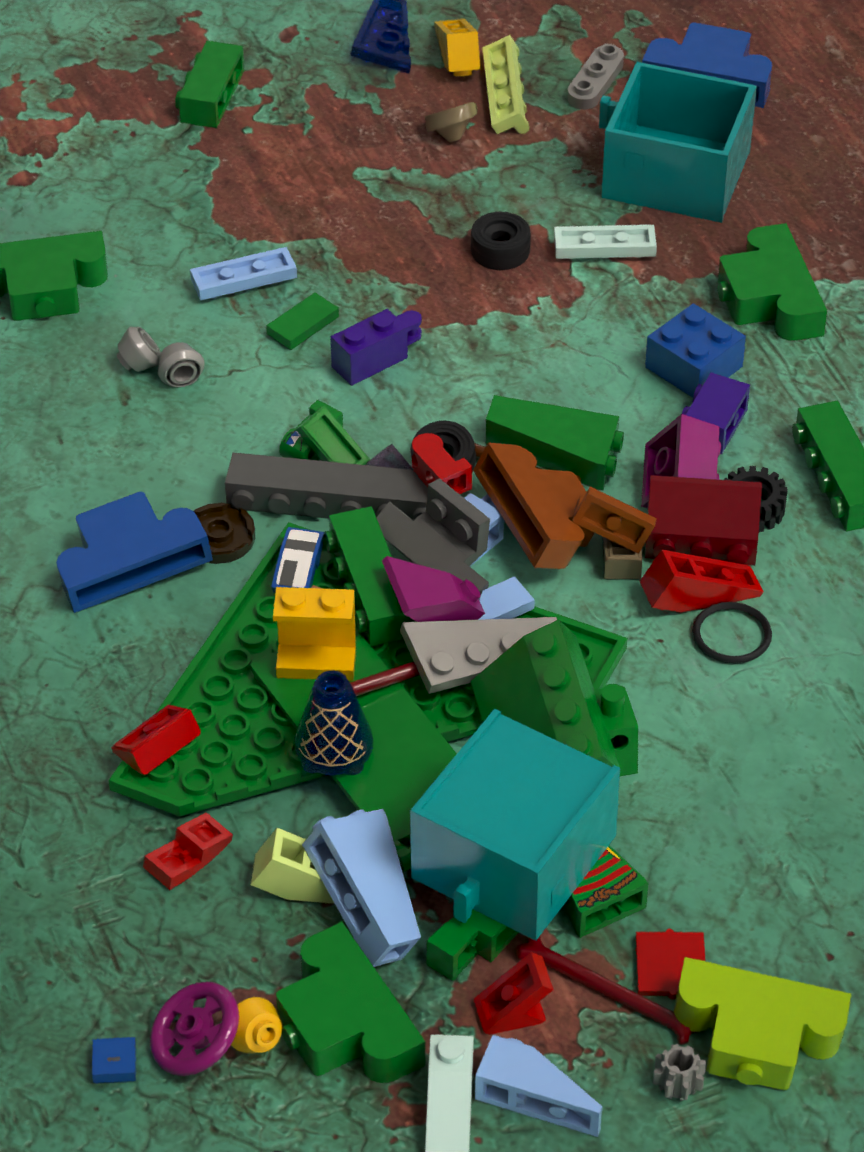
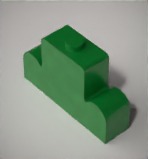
M787 223L752 229L747 235L746 252L720 257L718 296L721 302L726 303L736 325L775 320V333L785 340L796 341L824 336L827 309Z
M102 231L0 243V297L6 293L9 295L11 315L14 321L78 313L80 307L77 284L83 287H97L105 283L108 278Z
M340 922L307 938L303 942L300 951L302 979L278 990L276 993L277 1013L282 1025V1035L289 1049L298 1050L315 1076H321L362 1056L365 1075L377 1083L396 1081L426 1066V1041L344 923Z

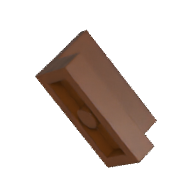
M590 486L585 496L580 495L572 522L639 554L654 529L657 518Z

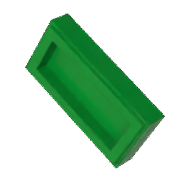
M314 292L266 325L267 335L292 350L339 317V308Z
M324 405L296 429L322 461L365 465L370 461V458Z

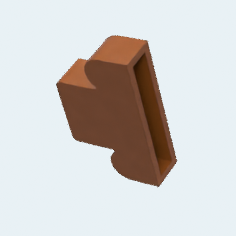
M488 443L473 469L477 478L533 567L548 569L566 568L579 546L586 547L594 535V532L572 522L577 501L580 495L585 496L587 491L573 472L537 469L535 456L521 446Z

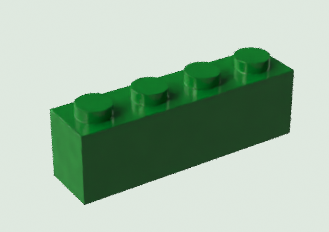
M838 400L798 408L796 424L792 426L793 438L795 443L803 448L808 468L814 469L820 491L823 494H827L833 516L836 519H840L846 532L864 528V447Z
M372 506L329 515V531L324 532L325 544L328 553L334 552L336 556L334 557L335 571L338 579L345 580L344 589L354 590L355 624L358 632H365L370 646L402 640L403 637L400 632L402 622H414V620L403 614L381 561L386 556H392Z

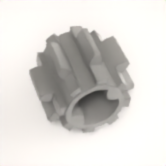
M678 1044L671 1045L669 1051L664 1050L662 1054L656 1055L653 1084L659 1085L660 1090L665 1091L666 1098L672 1100L675 1097L680 1098V1101L688 1100L689 1094L694 1095L697 1090H703V1075L705 1074L706 1061L700 1060L699 1054L695 1055L694 1048L688 1045L686 1048L679 1047Z

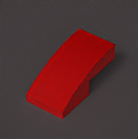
M205 812L177 827L175 840L145 855L143 868L166 888L171 890L212 861L232 841L233 834Z

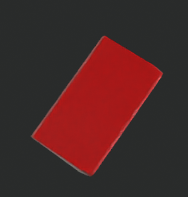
M167 705L113 744L111 749L113 753L138 773L147 775L198 737L201 730L190 709Z

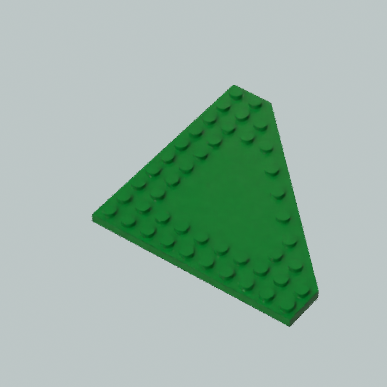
M290 522L287 523L156 711V713L167 705L190 709L201 730L200 735L147 775L138 773L122 760L109 779L111 791L171 814L183 816L330 775L323 765L316 764L304 757V755L309 756L304 745H300L303 742L302 737L252 673L250 666L251 662L278 650L277 621H273L275 593H273L271 588L275 568L287 528H307ZM325 539L319 567L315 569L312 586L315 585L323 589H344L346 582L344 579H338L334 566V557L336 556L334 552L328 553ZM534 606L533 610L515 617H556L557 620L573 632L577 637L594 690L606 686L627 649L628 638L536 606ZM362 632L361 635L368 642L365 632ZM404 639L371 646L389 669L413 662ZM420 675L400 682L447 742L473 735L483 723L471 683L429 694ZM306 744L305 746L311 755L314 754L313 751ZM317 757L312 759L315 762L321 763Z

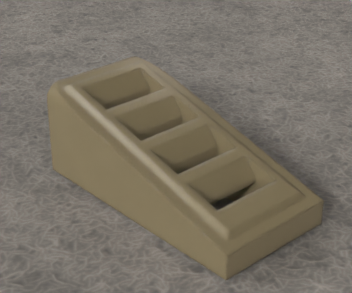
M602 536L604 579H641L642 549L638 554Z

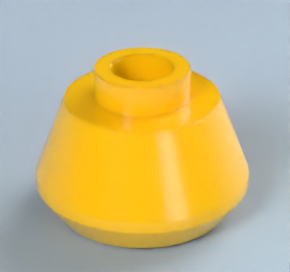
M251 997L243 1000L238 1004L239 1024L231 1046L242 1053L267 1052L278 1043L282 1033V1025L277 1010L270 1001L262 997Z

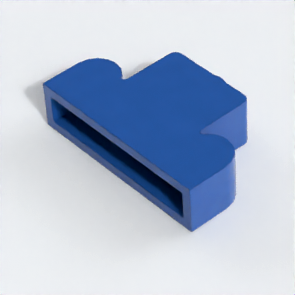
M693 22L690 23L681 45L669 38L655 39L648 45L642 63L757 85L755 107L764 108L770 92L772 62L763 55H749L751 37L749 32Z
M137 492L78 514L76 522L84 548L73 547L63 551L58 556L56 563L64 592L73 612L76 613L213 560L208 536L193 510L188 508L172 509L163 516L162 520H158L145 493Z

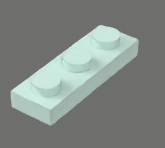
M654 225L554 227L556 259L656 257L657 245Z

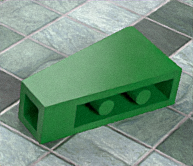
M494 395L486 417L485 445L488 443H500L521 446L535 456L537 466L547 470L573 472L575 475L580 476L582 484L604 491L607 477H614L617 464V456H614V453H621L624 432L618 431L619 416Z

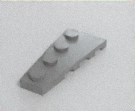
M557 618L402 622L400 632L430 694L471 683L472 679L521 637L556 621Z

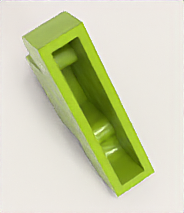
M685 957L674 1006V1014L678 1021L687 1026L691 1031L700 1032L707 1030L709 1027L713 1029L706 1064V1071L708 1073L735 1079L746 1085H762L780 1090H788L796 1067L799 1047L809 1057L821 1060L832 1058L838 1052L847 1025L851 993Z

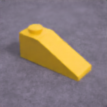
M466 19L434 21L445 68L449 72H453L454 76L472 75V70L480 69L478 31Z

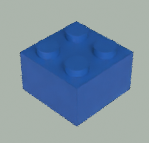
M693 303L647 336L645 367L693 398L698 384L703 385L711 372L724 377H730L743 367L746 336Z

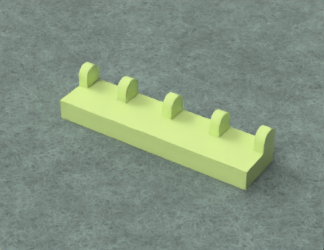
M511 35L482 47L491 126L497 134L513 127L519 133H527L529 131V123L525 118L527 107L522 97L524 85L520 80L522 69L518 62L519 48Z

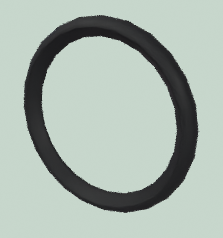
M721 602L704 609L693 623L692 633L698 648L707 656L725 663H744L754 660L768 649L772 640V630L767 618L757 609L743 603ZM725 609L741 610L751 614L761 623L764 630V639L761 645L751 653L741 656L723 655L710 649L704 643L700 634L701 624L704 619L716 611Z

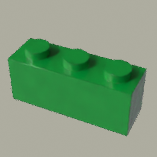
M206 41L202 51L197 52L192 71H188L186 74L183 89L178 90L176 94L175 107L180 111V123L211 128L218 127L244 73L243 46Z

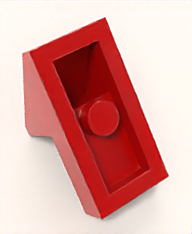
M530 952L473 999L484 1033L491 1035L539 1025L546 1021L540 1001L554 989L542 956Z

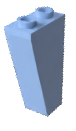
M379 809L369 812L357 810L346 817L334 819L333 816H328L319 820L312 827L313 832L302 846L352 936L373 967L402 960L419 941L421 935L384 810Z

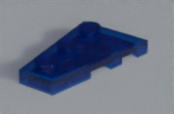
M373 0L352 45L350 56L410 74L411 57L409 56L410 38H408L407 1Z

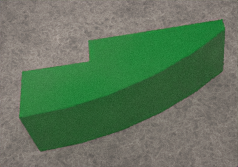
M472 909V915L465 923L453 917L426 940L427 966L454 981L477 955L492 962L519 932Z

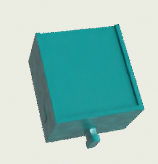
M636 62L619 101H611V97L605 95L600 100L599 128L606 129L602 198L722 223L747 157L750 154L757 85Z
M494 709L410 810L412 879L454 899V917L457 920L465 923L472 915V909L536 941L616 837L620 768L615 765L613 767L514 721L502 715L501 711Z

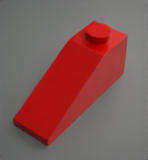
M667 550L660 551L640 579V584L652 608L676 612L707 608L721 602H737L760 597L764 592L750 565Z

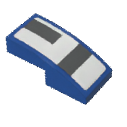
M292 527L287 528L271 586L273 593H276V587H312L315 569L319 567L324 532Z

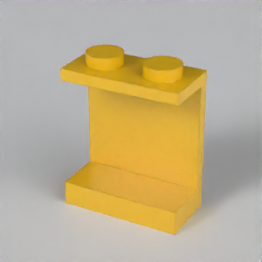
M276 587L273 621H277L279 644L276 678L322 680L328 677H337L327 680H340L338 678H342L345 681H354L356 660L354 590Z

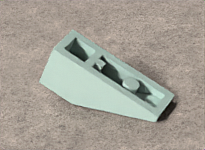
M430 1035L425 1152H469L474 1036Z

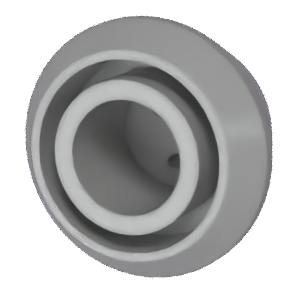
M129 327L117 345L119 352L116 355L120 363L127 370L133 368L137 372L158 366L161 351L155 341L141 327Z
M183 342L172 343L164 348L160 354L159 378L169 386H189L202 374L205 366L204 359L190 345Z

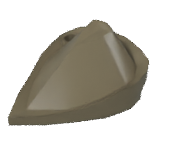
M470 102L424 116L427 132L436 130L448 142L459 140L462 138L470 119L477 114V104Z

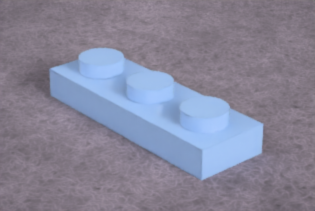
M287 247L193 268L190 269V278L201 301L297 278V267Z

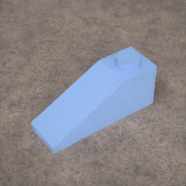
M492 1035L476 1073L475 1100L598 1137L601 1128L602 1106L534 1047L514 1038L506 1039Z

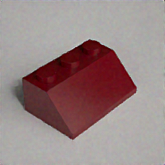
M651 475L648 514L657 519L654 529L646 540L645 558L655 559L661 550L755 566L762 482Z

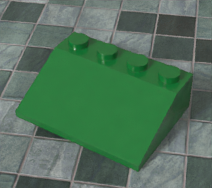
M559 620L521 637L470 681L483 722L494 709L501 711L502 715L609 766L613 767L615 765L620 768L577 637Z

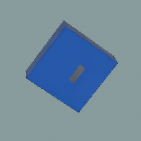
M135 1037L93 1039V1083L136 1081Z

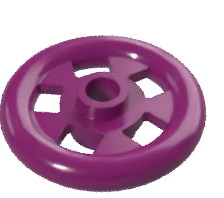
M198 982L188 985L172 995L158 1012L150 1034L151 1053L159 1067L173 1075L189 1076L200 1073L219 1061L231 1046L238 1029L239 1009L233 994L226 987L218 983ZM206 999L204 1008H193L194 1001ZM222 1011V1023L215 1025L212 1015ZM177 1014L181 1015L175 1025V1029L170 1030L169 1028ZM177 1041L183 1049L174 1057L169 1052V1049ZM210 1043L203 1052L198 1055L196 1054L195 1050L202 1049Z

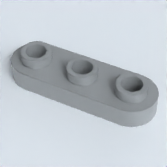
M604 44L597 47L569 85L568 103L577 109H591L595 107L622 70L624 52L613 44Z

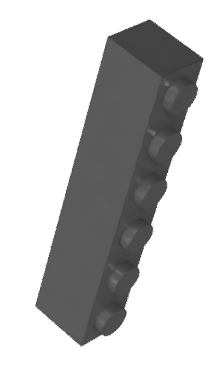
M233 452L225 480L226 503L231 504V508L238 510L240 507L248 511L329 518V515L372 506L377 517L390 501L414 521L419 515L426 512L428 488L414 470Z

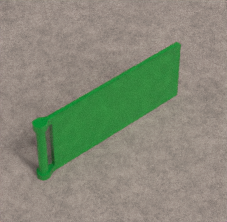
M355 627L356 660L354 681L389 670ZM278 650L251 662L252 673L303 740L307 741L311 737L305 722L311 718V715L313 717L320 711H308L309 708H318L309 700L310 698L311 700L317 698L324 692L316 691L314 693V690L326 689L330 687L331 683L325 681L320 686L323 681L315 679L276 678ZM398 682L357 696L353 699L359 702V704L350 703L346 709L342 710L341 713L349 719L352 715L351 720L358 724L351 740L357 744H360L362 741L361 746H364L363 750L358 749L353 760L362 753L364 754L358 760L347 765L323 766L357 810H365V812L379 809L384 810L402 872L411 869V847L407 848L401 843L411 839L410 810L457 753L401 683ZM325 692L318 700H327L334 697V695ZM335 697L329 703L335 704ZM324 701L315 702V704L318 706H321L325 703ZM326 703V704H324V705L321 707V708H327V709H329V710L340 709V708H328V707H336V706H333V705H331V704H329V703ZM350 706H352L356 711H362V713L357 714L353 712V709ZM336 711L323 712L329 719L338 714ZM322 714L314 719L320 728L329 724ZM339 715L332 725L341 729L348 721ZM313 720L307 724L311 734L319 732ZM349 722L342 734L351 736L356 727ZM331 726L322 732L329 740L339 734ZM321 734L313 739L319 748L329 744ZM339 735L332 745L342 749L348 743V740ZM312 740L307 743L314 754L319 753ZM349 742L342 754L351 757L358 747ZM331 746L322 752L330 761L339 754ZM321 754L317 756L321 763L328 764ZM340 755L332 765L344 764L349 761Z

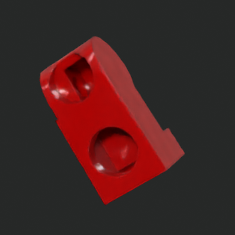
M424 433L413 439L412 468L427 488L428 484L440 478L459 494L472 489V465L465 458L455 461L443 448V441L438 435Z

